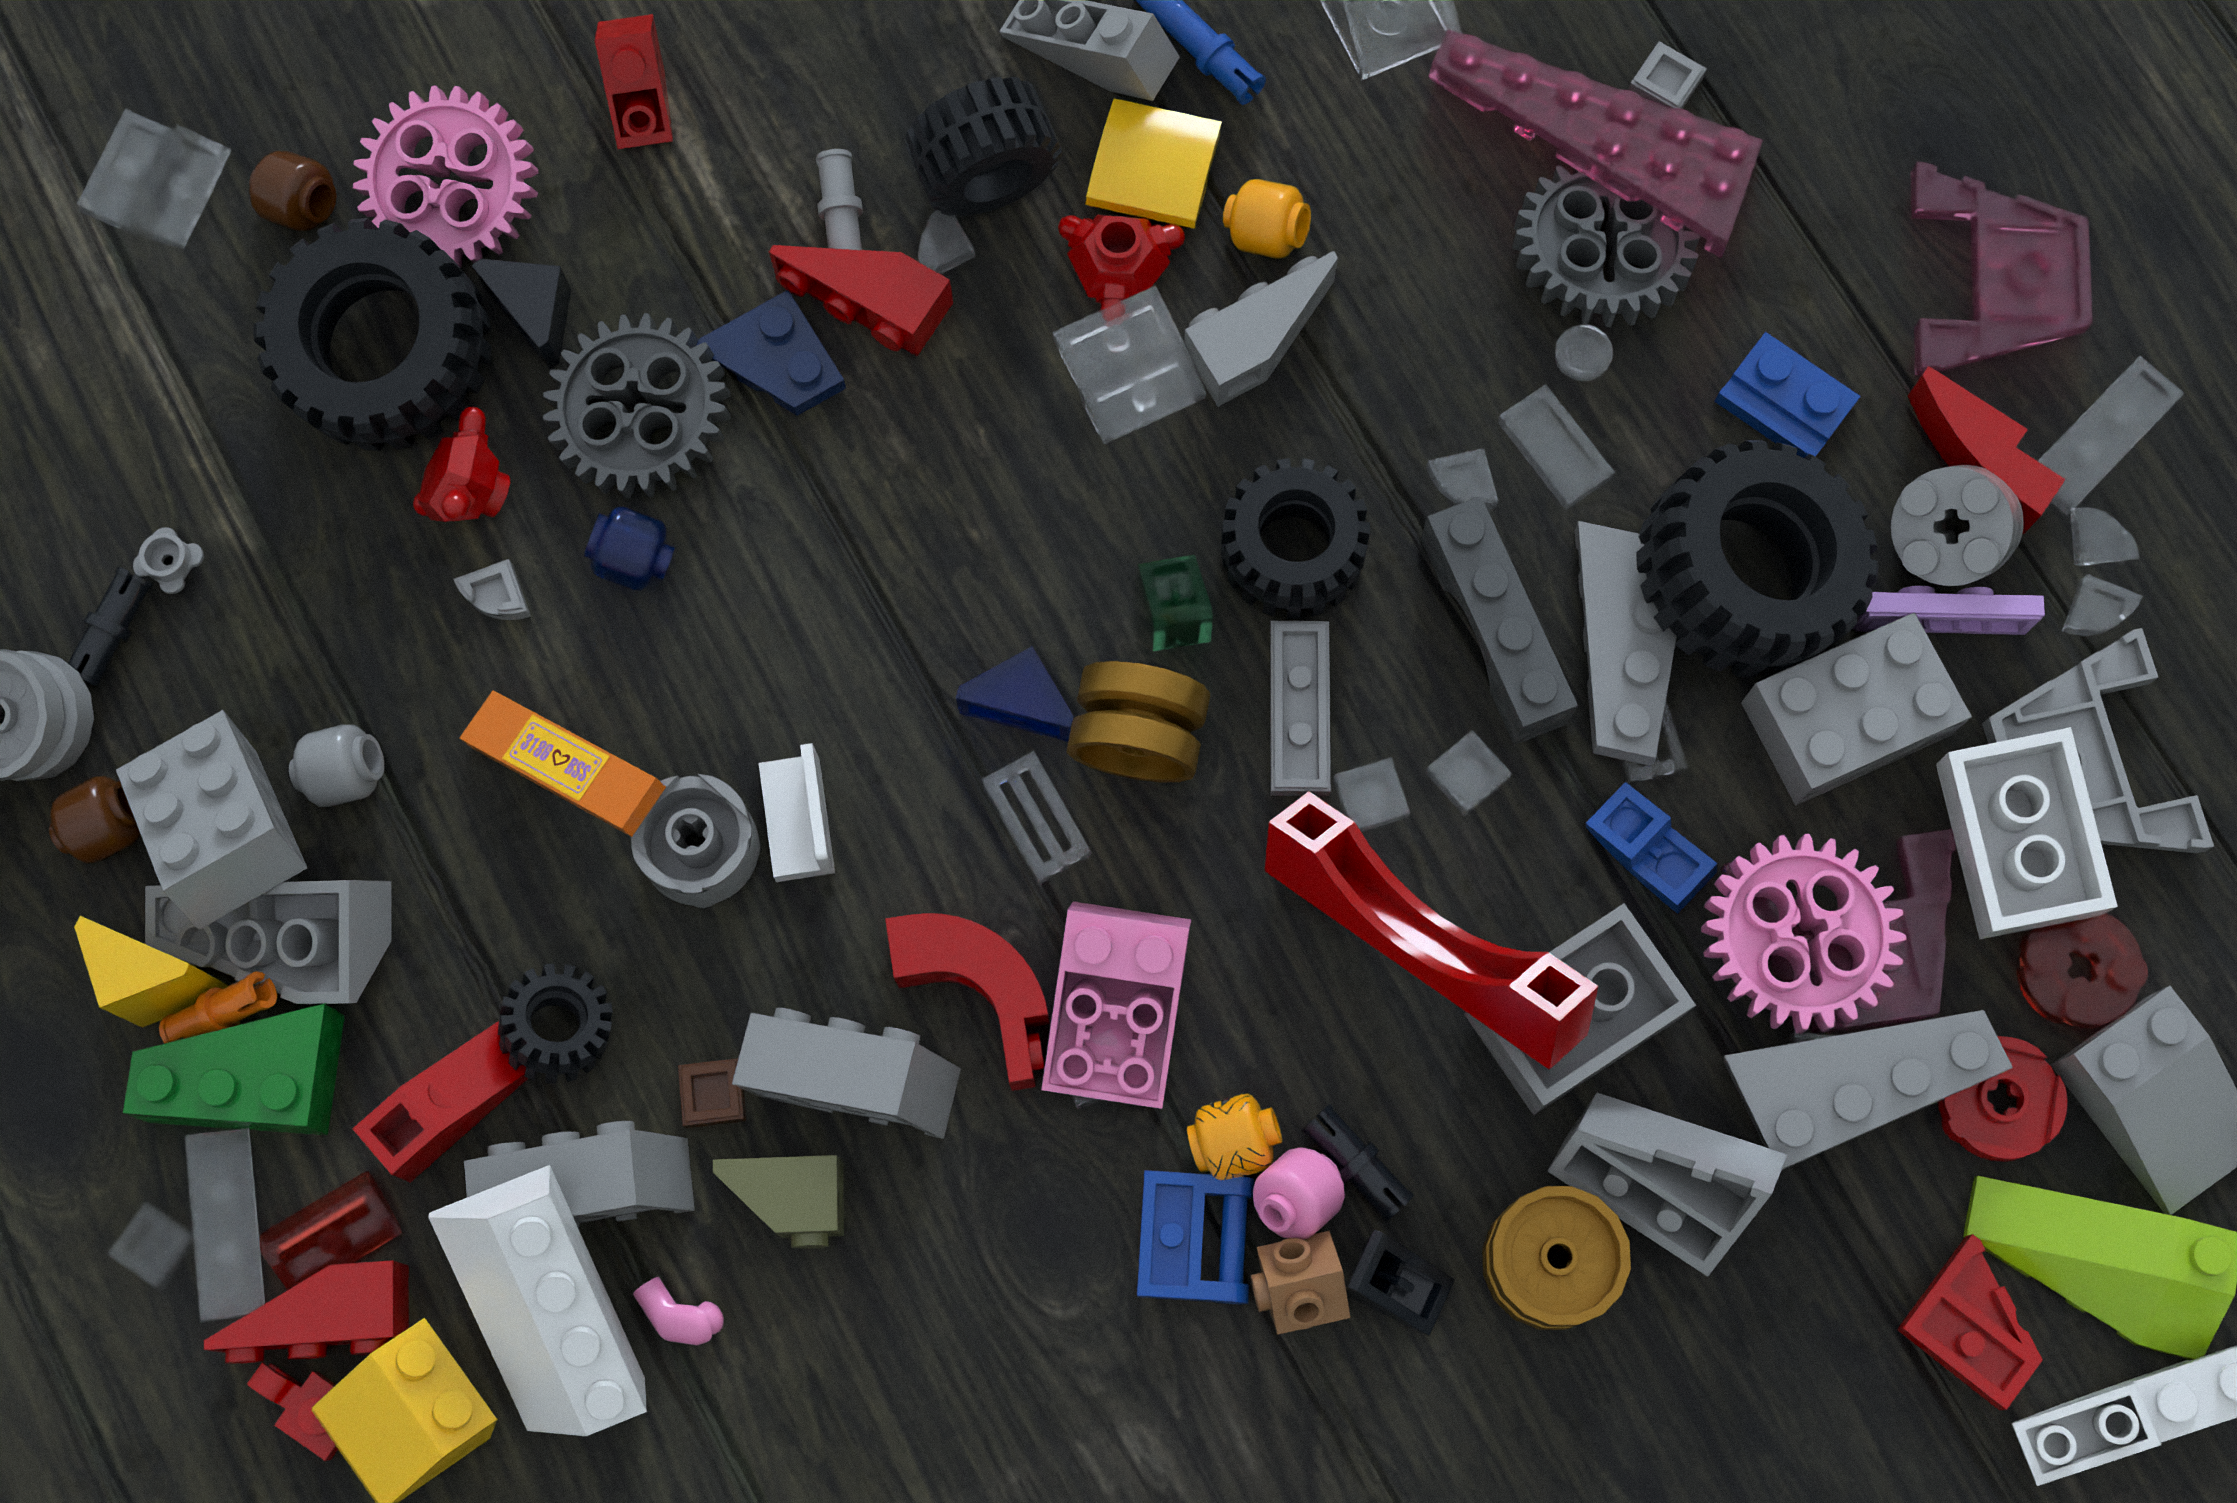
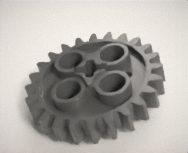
M1600 157L1596 170H1590L1582 159H1577L1573 175L1559 165L1555 169L1552 181L1540 177L1535 193H1526L1522 209L1518 212L1514 226L1516 233L1512 249L1520 251L1516 267L1517 269L1530 270L1526 286L1528 288L1540 285L1545 286L1541 298L1543 304L1549 303L1556 298L1562 300L1560 315L1563 317L1574 308L1581 309L1582 324L1586 325L1592 319L1593 314L1597 313L1602 314L1606 327L1611 328L1616 314H1622L1625 321L1631 326L1635 325L1640 309L1653 319L1656 317L1661 303L1671 307L1674 304L1678 291L1686 289L1699 254L1694 251L1700 235L1690 232L1695 215L1688 213L1680 214L1685 201L1684 196L1671 198L1665 196L1670 183L1668 180L1661 181L1653 186L1648 183L1650 176L1649 168L1646 167L1637 176L1629 174L1630 167L1627 160H1623L1618 170L1614 171L1609 169L1605 157ZM1602 202H1605L1608 207L1605 233L1600 231L1604 219ZM1606 250L1611 252L1607 264V274L1609 275L1610 282L1605 281L1603 275ZM1573 263L1582 264V265L1585 266V267H1580V266H1577V265H1575V264H1573ZM1630 264L1637 265V266L1641 267L1642 269H1640V268H1635V267L1631 266Z
M644 313L638 328L633 327L625 314L620 316L618 331L611 332L603 321L598 322L600 338L593 342L589 337L580 333L578 339L583 350L579 354L567 350L561 352L563 358L570 365L567 371L550 370L549 375L560 386V389L543 393L545 400L551 406L557 408L543 415V420L551 429H557L548 437L549 442L556 450H563L559 456L560 460L568 469L577 467L575 474L583 483L587 484L596 477L595 485L604 494H607L617 482L618 491L624 498L630 499L636 484H639L646 495L651 498L654 497L656 481L663 480L674 491L677 489L675 473L681 470L687 476L694 479L697 477V474L691 462L696 457L708 462L714 459L705 447L707 441L724 442L725 437L720 429L714 425V422H722L731 418L727 408L717 403L731 397V392L726 384L717 382L725 375V372L718 361L710 362L714 354L707 343L704 342L696 346L698 338L689 327L678 335V328L671 318L667 317L658 330L656 323L648 313ZM616 368H624V373L618 382L612 385L602 384L604 377L609 371ZM673 372L680 373L679 380L674 386L669 389H658V384L665 375ZM591 399H603L605 401L592 403L588 406ZM645 399L648 404L640 403V400ZM686 406V410L683 413H672L670 411ZM626 408H634V413H629ZM607 422H616L615 430L609 437L603 440H594L595 433L601 425ZM664 426L672 427L671 435L666 441L661 444H650L651 436L657 429Z

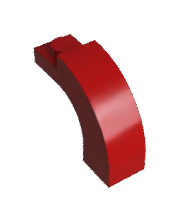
M922 913L886 918L893 976L898 988L936 982H952L965 985L981 994L994 1008L1000 1021L1011 1090L1035 1087L1033 1071L1045 1069L1039 1033L1027 1034L1026 1028L1050 1024L1041 987L1024 958L1000 935L985 926L961 917Z

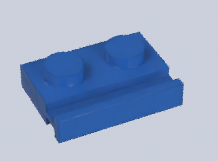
M1765 332L1734 372L1731 379L1718 393L1714 402L1775 444L1779 442L1797 448L1796 455L1805 458L1808 454L1817 456L1854 407L1860 395Z

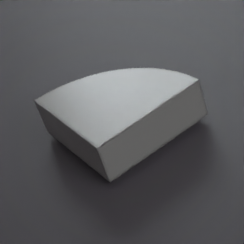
M509 559L454 579L456 586L469 604L489 617L500 620H519L531 617L516 572Z

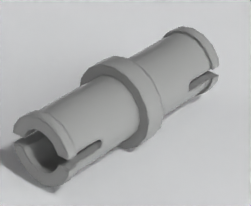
M829 149L817 155L816 162L819 167L822 200L817 204L818 215L821 220L825 221L828 248L862 250L858 217L863 214L862 201L859 197L855 196L851 165L852 154L844 149Z

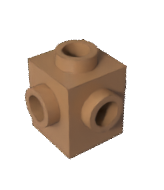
M1330 1231L1316 1233L1304 1240L1289 1238L1281 1242L1257 1247L1261 1273L1250 1275L1258 1311L1270 1310L1277 1335L1350 1318L1343 1269Z

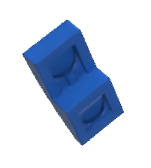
M1626 782L1586 822V828L1599 843L1637 880L1677 914L1717 873V863L1671 827V817Z

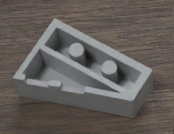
M1596 1093L1568 1132L1548 1172L1569 1186L1598 1196L1618 1215L1619 1219L1708 1277L1772 1195L1788 1154Z

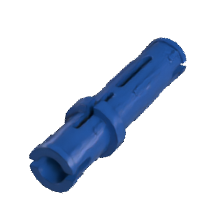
M1133 0L1146 12L1153 13L1159 24L1196 59L1197 68L1205 76L1212 74L1236 97V100L1241 105L1253 100V97L1247 92L1250 88L1256 95L1260 93L1265 85L1266 78L1261 73H1258L1234 50L1235 44L1231 38L1225 33L1218 35L1183 0Z

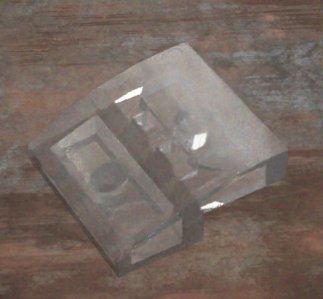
M125 108L77 203L78 210L83 214L125 231L184 249L231 155V149L177 125L174 131Z
M1156 286L1053 332L1054 344L1078 387L1079 398L1103 444L1109 443L1206 398L1205 389L1191 356Z

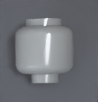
M342 724L304 735L298 741L294 751V758L289 763V776L293 786L318 807H332L368 797L375 790L377 782L384 772V758L379 743L373 736L366 734L355 725Z

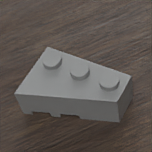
M776 1008L774 1017L755 1013L750 1014L732 1081L733 1085L759 1097L828 1113L839 1111L869 1117V1122L888 1126L889 1121L911 1125L925 1132V1135L944 1139L961 1068L919 1045L920 1035L892 1027H884L882 1036L864 1033V1025L836 1017H830L828 1026L811 1024L810 1015L786 1008Z
M616 1121L600 1124L597 1126V1135L580 1138L579 1132L547 1134L542 1136V1146L525 1149V1143L523 1142L495 1144L487 1147V1157L464 1161L467 1197L550 1165L577 1227H579V1223L616 1217L618 1222L637 1219V1213L655 1209L674 1211V1213L695 1211L688 1138L635 1130L633 1121Z

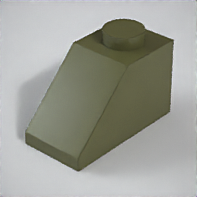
M837 1155L713 1160V1173L776 1234L782 1238H791V1248H824L829 1246V1236H844L843 1162Z

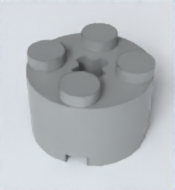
M1957 465L1935 469L1919 476L1908 484L1898 498L1891 519L1893 545L1904 567L1910 573L1938 585L1958 586L1969 584L1993 574L2012 556L2020 543L2023 533L2022 507L2012 489L2002 479L1985 468L1972 465ZM1955 509L1957 510L1958 518L1969 520L1970 524L1969 531L1960 533L1958 540H1956L1954 531L1946 530L1945 527L1946 519L1954 517Z
M698 774L699 776H674L660 781L666 786L665 790L633 837H631L634 859L651 883L666 897L678 903L698 908L711 907L715 903L726 900L737 893L753 874L761 851L757 827L739 795L720 779ZM691 833L698 837L704 836L706 839L699 847L688 846L685 841Z

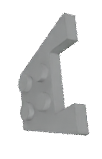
M2142 628L2132 630L2113 644L2084 659L2075 667L2028 693L1982 723L1988 744L2071 727L2101 844L2187 853H2201L2214 847L2197 795L2138 808L2126 776L2101 695L2148 685L2158 678Z

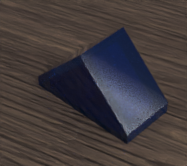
M1032 646L958 687L956 702L959 714L1069 741L1074 716Z

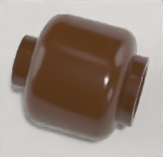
M274 151L263 157L253 170L249 180L251 205L257 215L268 222L294 231H310L319 226L332 214L336 205V189L327 167L316 160L289 151Z
M107 776L92 777L60 794L52 803L50 813L51 824L49 825V835L52 842L62 853L70 854L75 859L84 863L101 862L133 845L140 837V831L120 781Z

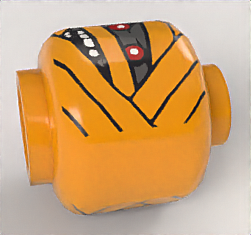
M1240 1094L1202 1106L1196 1112L1195 1124L1187 1127L1190 1148L1201 1173L1209 1171L1218 1180L1245 1177L1265 1171L1273 1163V1146L1282 1143L1280 1126L1273 1108L1261 1110L1259 1103L1249 1094Z

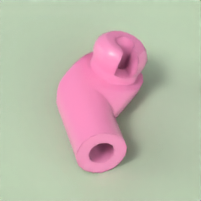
M660 1277L651 1279L633 1293L653 1327L664 1340L700 1345L710 1341L712 1335L720 1332L723 1327V1314L717 1305L708 1301L701 1303L698 1307L676 1304Z

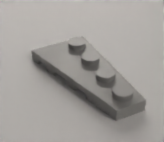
M1578 521L1574 534L1575 546L1579 554L1580 572L1578 574L1579 594L1583 602L1584 652H1587L1589 679L1587 681L1593 753L1651 766L1657 754L1677 636L1670 628L1663 632L1654 619V616L1659 613L1654 602H1645L1640 585L1647 577L1646 573L1638 572L1636 552L1644 546V544L1640 543L1639 534Z

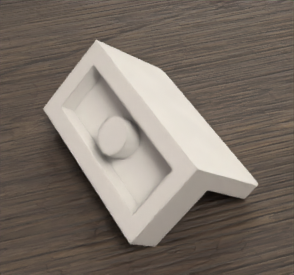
M813 743L800 745L801 757L759 763L773 877L776 882L835 873L820 759Z

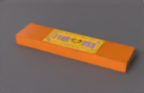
M494 690L459 738L472 749L633 837L666 788L656 777Z

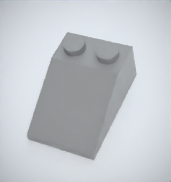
M2170 985L2145 997L2051 1064L2055 1072L2061 1076L2062 1081L2164 1214L2172 1215L2237 1167V1088L2209 1034Z

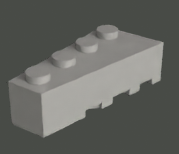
M1984 1010L1725 1055L1723 1058V1062L1764 1147L1788 1154L1782 1170L2013 1068Z

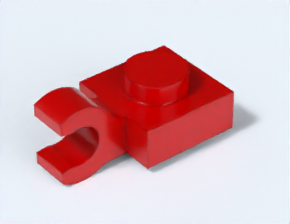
M261 1363L247 1385L260 1395L285 1408V1411L274 1426L324 1461L331 1460L338 1451V1448L311 1410L336 1384L321 1373L312 1372L302 1385L276 1365L270 1363L268 1366L265 1363Z

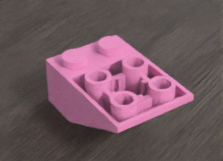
M1072 902L1067 911L1041 1090L1159 1109L1163 1108L1191 919Z

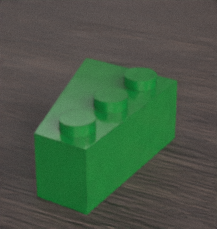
M324 1003L133 1051L123 1113L148 1123L328 1135L345 1015Z

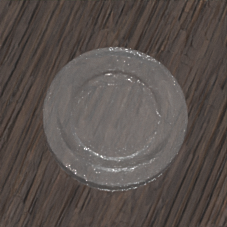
M1587 324L1567 329L1559 337L1555 347V360L1559 369L1566 376L1578 381H1590L1603 375L1608 369L1613 356L1611 342L1605 333L1598 327Z

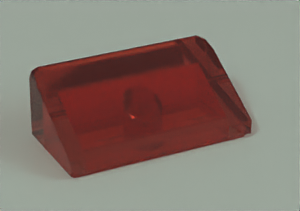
M366 1171L263 1232L260 1236L259 1251L285 1288L289 1290L329 1265L348 1264L357 1261L402 1234V1229L369 1171Z

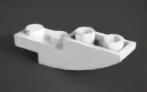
M2237 1345L2191 1361L2185 1360L2011 1423L2036 1485L2039 1486L2160 1446L2161 1442L2237 1418Z

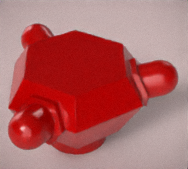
M1097 214L1093 220L1090 218L1082 220L1077 216L1067 215L1058 224L1059 234L1062 238L1069 241L1068 246L1071 249L1067 255L1087 296L1096 298V303H1101V320L1110 327H1116L1123 323L1126 316V306H1132L1133 301L1141 302L1170 264L1168 256L1171 255V250L1182 246L1185 240L1184 230L1179 225L1168 224L1161 227L1159 224L1152 225L1150 220L1145 218Z
M477 407L465 408L459 417L458 431L453 432V436L441 439L425 469L421 491L413 500V507L418 514L428 516L432 521L450 522L478 519L480 514L493 518L500 511L508 494L510 476L498 471L499 460L487 446L488 435L485 434L486 417L481 409Z

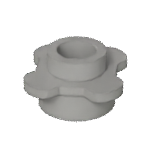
M167 527L160 528L141 545L139 556L133 562V569L138 576L142 578L150 577L159 582L160 588L165 593L175 594L184 588V579L190 570L201 565L204 553L202 548L196 543L186 544L177 537L173 529ZM172 556V564L164 565V559Z

